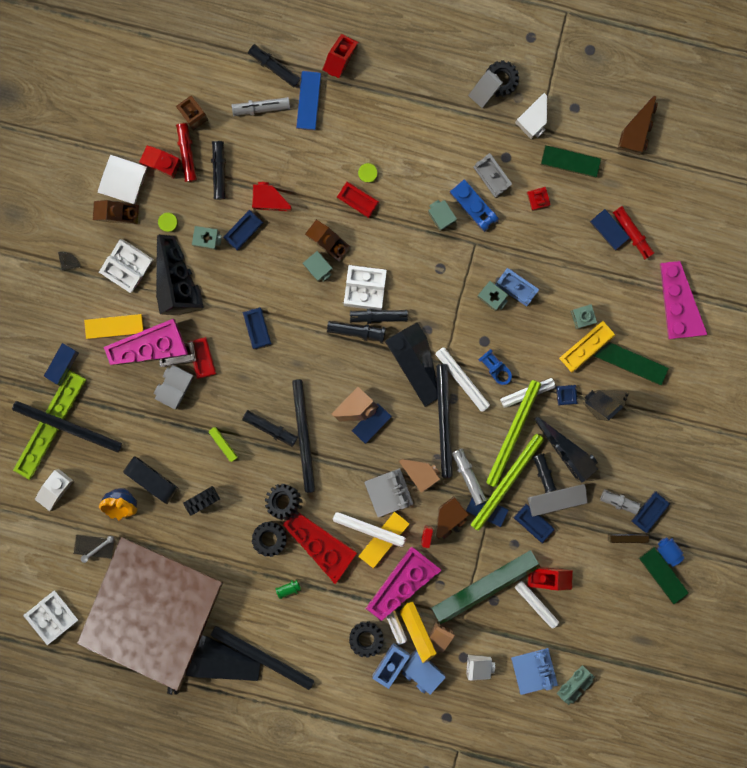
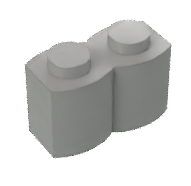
M172 365L171 368L167 367L163 374L165 380L162 385L158 384L154 394L157 401L177 410L194 376Z

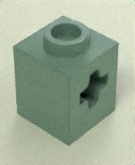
M437 200L429 206L431 209L428 210V214L439 231L456 222L457 218L445 200L442 202Z
M195 226L192 246L216 250L217 246L221 245L222 235H219L217 229ZM207 234L212 238V240H208V243L203 239V237H207Z
M318 251L303 262V265L318 282L320 280L324 282L332 275L330 273L333 270L332 267Z
M491 281L487 283L477 296L494 311L497 308L501 310L508 302L505 299L508 295ZM497 293L498 301H490L491 296L489 294Z
M592 304L570 311L576 329L597 323Z

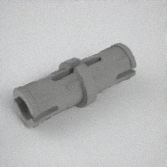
M605 489L602 492L600 501L611 504L618 510L623 509L635 515L638 513L640 503Z

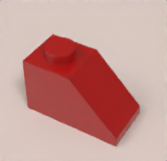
M341 34L329 51L322 70L331 76L340 78L358 42Z
M148 145L139 161L140 164L173 179L182 162L178 157Z
M258 182V185L253 184V210L292 211L291 205L273 185H269V182Z
M538 568L528 574V587L556 591L572 590L573 570Z

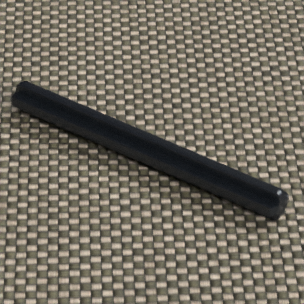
M438 364L436 371L441 474L443 478H451L453 470L447 364Z
M296 379L292 381L304 489L306 493L315 492L303 381Z
M15 401L12 410L114 452H119L121 449V442L19 401Z
M214 627L211 633L212 637L307 690L312 688L314 684L312 678L222 628Z

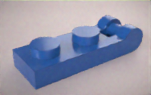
M465 179L450 191V194L482 231L486 232L489 229L488 226L499 220L496 214L485 204ZM483 213L488 216L484 221L480 218Z

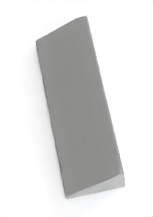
M585 484L529 497L528 502L532 517L586 504Z

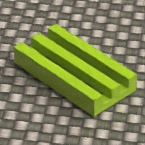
M216 427L209 430V434L230 462L236 460L238 456Z

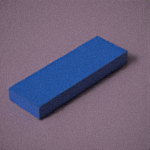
M302 71L297 129L316 131L321 73Z

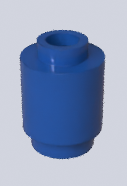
M666 537L658 543V552L667 564H671L672 567L685 559L683 551L673 538L668 539Z

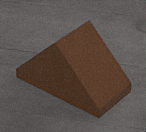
M189 96L176 106L193 131L209 120L192 96Z

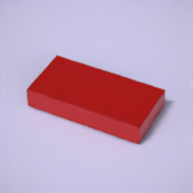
M349 182L345 183L337 196V199L367 218L371 216L379 201Z
M207 337L193 340L195 341L198 357L197 361H193L197 379L215 375L216 370Z
M425 525L423 529L421 545L424 548H430L433 533L431 526Z

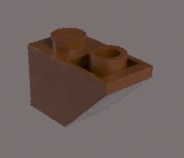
M110 200L94 201L93 220L108 223L138 224L139 205Z
M317 219L305 233L309 239L337 261H340L351 247L328 226Z
M454 496L438 508L435 534L438 539L448 537L452 533L451 529L456 525L458 527L462 526L467 521L466 517L469 516Z

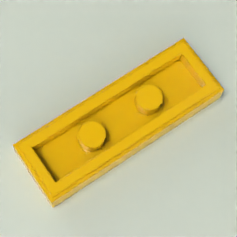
M142 314L84 320L86 339L133 335L144 331Z
M602 321L559 359L573 373L616 335Z
M394 511L381 529L401 535L409 523ZM373 537L358 557L374 568L393 544Z
M410 602L400 610V614L422 663H425L436 655V651L414 603Z

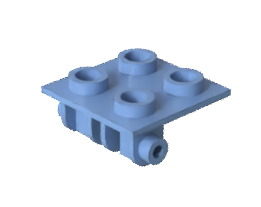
M548 648L511 657L521 695L542 689L551 690L554 686H558Z

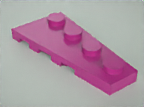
M681 262L660 263L668 339L707 335Z
M175 319L168 320L104 347L110 365L188 355Z
M410 547L365 609L382 621L442 570L413 547Z

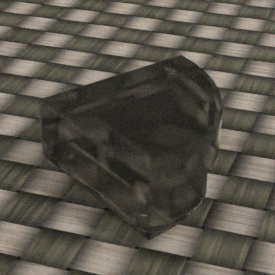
M63 251L58 252L62 271L82 267L74 255Z

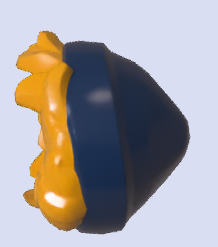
M126 488L113 489L104 495L99 508L111 519L117 518L120 521L122 518L137 513V500Z

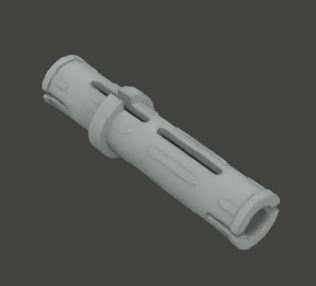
M289 97L256 102L248 100V103L232 104L233 117L246 114L253 116L254 113L290 109Z
M463 448L453 452L452 455L459 468L458 472L462 474L475 505L486 502L487 499L472 470L473 466L471 463L469 464Z

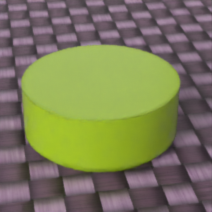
M363 164L359 168L358 176L361 181L371 183L377 177V169L373 164Z
M163 213L158 219V225L164 232H172L177 228L178 220L172 213Z

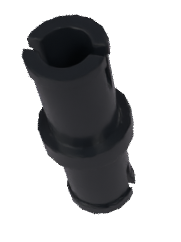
M543 453L534 456L533 459L538 470L537 475L541 478L545 493L557 490L551 475L553 472L549 469L545 454Z

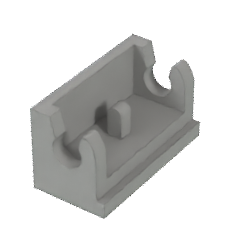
M490 153L473 166L495 198L511 187L512 183Z

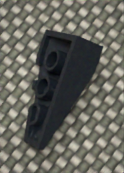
M159 234L157 235L156 298L159 313L161 315H179L202 310L204 306L198 284L195 285L190 276L192 275L191 269H187L183 261L184 255L175 236Z
M418 322L387 339L385 343L425 407L438 399L437 378L428 339Z
M591 390L584 397L586 400L583 404L597 420L609 421L624 407L629 394L626 391L596 390L594 392Z
M534 418L536 424L578 482L583 483L598 470L596 466L598 462L592 454L588 455L587 452L541 418Z
M202 635L185 676L258 681L260 663L241 652L229 648L225 644Z

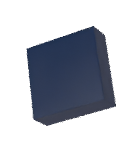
M576 385L556 386L558 405L577 404Z

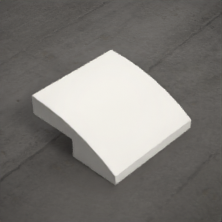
M110 155L98 193L136 204L147 166Z
M120 239L111 255L107 257L99 273L129 293H132L154 259L124 239Z
M349 265L344 306L382 310L387 270Z
M55 591L23 615L46 645L50 644L78 621Z

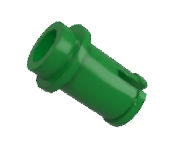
M291 580L290 583L275 588L279 599L294 593L297 595L301 591L298 580Z

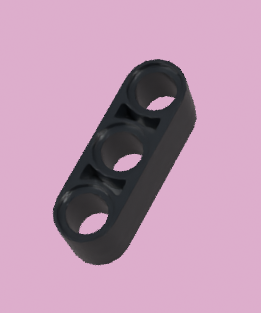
M136 456L131 459L123 470L125 475L165 504L169 503L179 489L175 484Z

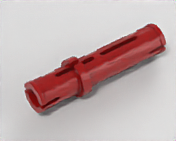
M188 123L177 124L179 140L177 146L180 147L184 181L193 182L197 178L191 148L193 142L190 140Z
M621 206L612 212L632 240V245L636 246L643 256V259L646 260L655 252H653L645 240L646 236H642L624 207Z

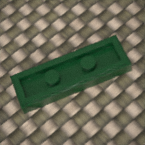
M545 145L540 165L596 178L601 158Z
M652 547L638 558L672 604L677 603L689 593L655 547Z

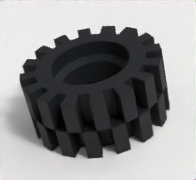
M501 60V62L496 61L486 70V72L490 70L494 74L504 72L509 77V82L499 87L495 97L511 95L518 85L519 72L518 70L516 71L515 65L512 66L509 61L507 63L504 62L505 60Z
M286 484L275 485L276 488L272 487L270 489L272 493L267 492L266 494L269 496V499L265 498V502L268 503L265 507L269 509L267 512L280 520L284 519L287 521L289 518H295L294 514L298 515L300 513L297 509L302 508L299 503H303L302 499L299 498L301 494L298 493L297 489ZM283 495H287L289 497V504L285 509H280L278 501Z
M211 486L183 502V505L189 515L192 516L220 500V497L214 487Z
M264 522L252 534L253 548L258 554H262L265 557L278 555L286 545V532L276 522ZM273 532L277 537L276 544L270 547L264 545L262 542L263 534Z
M370 621L360 622L350 632V647L360 657L365 656L369 658V656H375L383 647V632L375 623H370ZM364 632H369L374 637L372 645L367 647L359 642V636Z

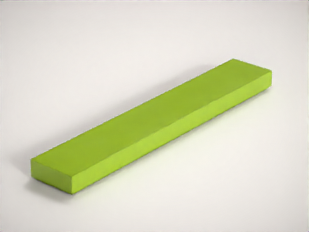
M69 370L46 413L65 420L87 379ZM40 422L13 471L31 480L59 429Z

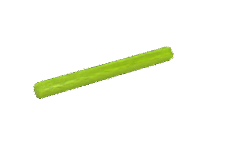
M532 380L487 479V484L496 487L541 387V383Z
M538 434L533 436L473 520L471 526L475 530L479 531L513 485L544 441L542 436Z

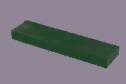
M608 342L593 355L600 360L660 386L669 369L611 342Z

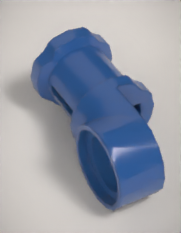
M490 349L478 360L483 362L489 369V373L496 383L506 385L511 381L512 374L505 364L494 356L493 350ZM500 371H505L508 374L507 381L501 382L498 380L497 375Z

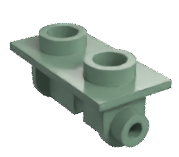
M582 665L561 686L557 694L568 705L574 704L582 694L578 689L581 687L585 691L594 682L595 676Z

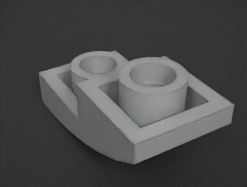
M488 70L468 96L483 108L503 82L500 81L496 74Z

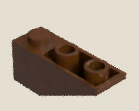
M653 96L622 130L618 150L640 155L643 150L646 151L649 142L646 139L647 132H651L653 126L651 116L652 113H656L658 102H655L656 96Z

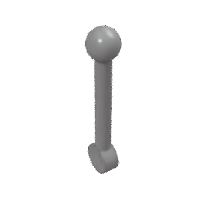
M108 536L107 540L87 555H82L81 561L86 563L89 557L107 544L113 543L114 537Z

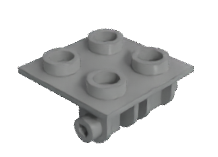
M400 468L364 482L377 517L404 509L413 504Z

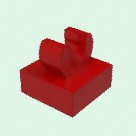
M546 186L527 192L532 211L551 205Z

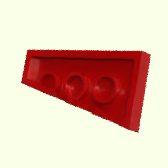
M301 513L298 515L294 514L295 518H289L283 526L327 574L331 581L336 584L357 552Z

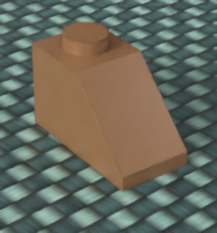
M357 387L332 415L339 422L366 420L375 414L379 406Z
M407 459L399 460V463L421 493L440 480L438 475L441 473L434 464L430 466L429 463Z
M436 621L428 636L436 653L438 651L443 653L455 635L453 630Z

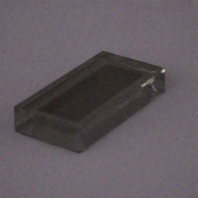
M77 534L73 554L87 555L105 542L107 538ZM115 540L92 556L112 559Z

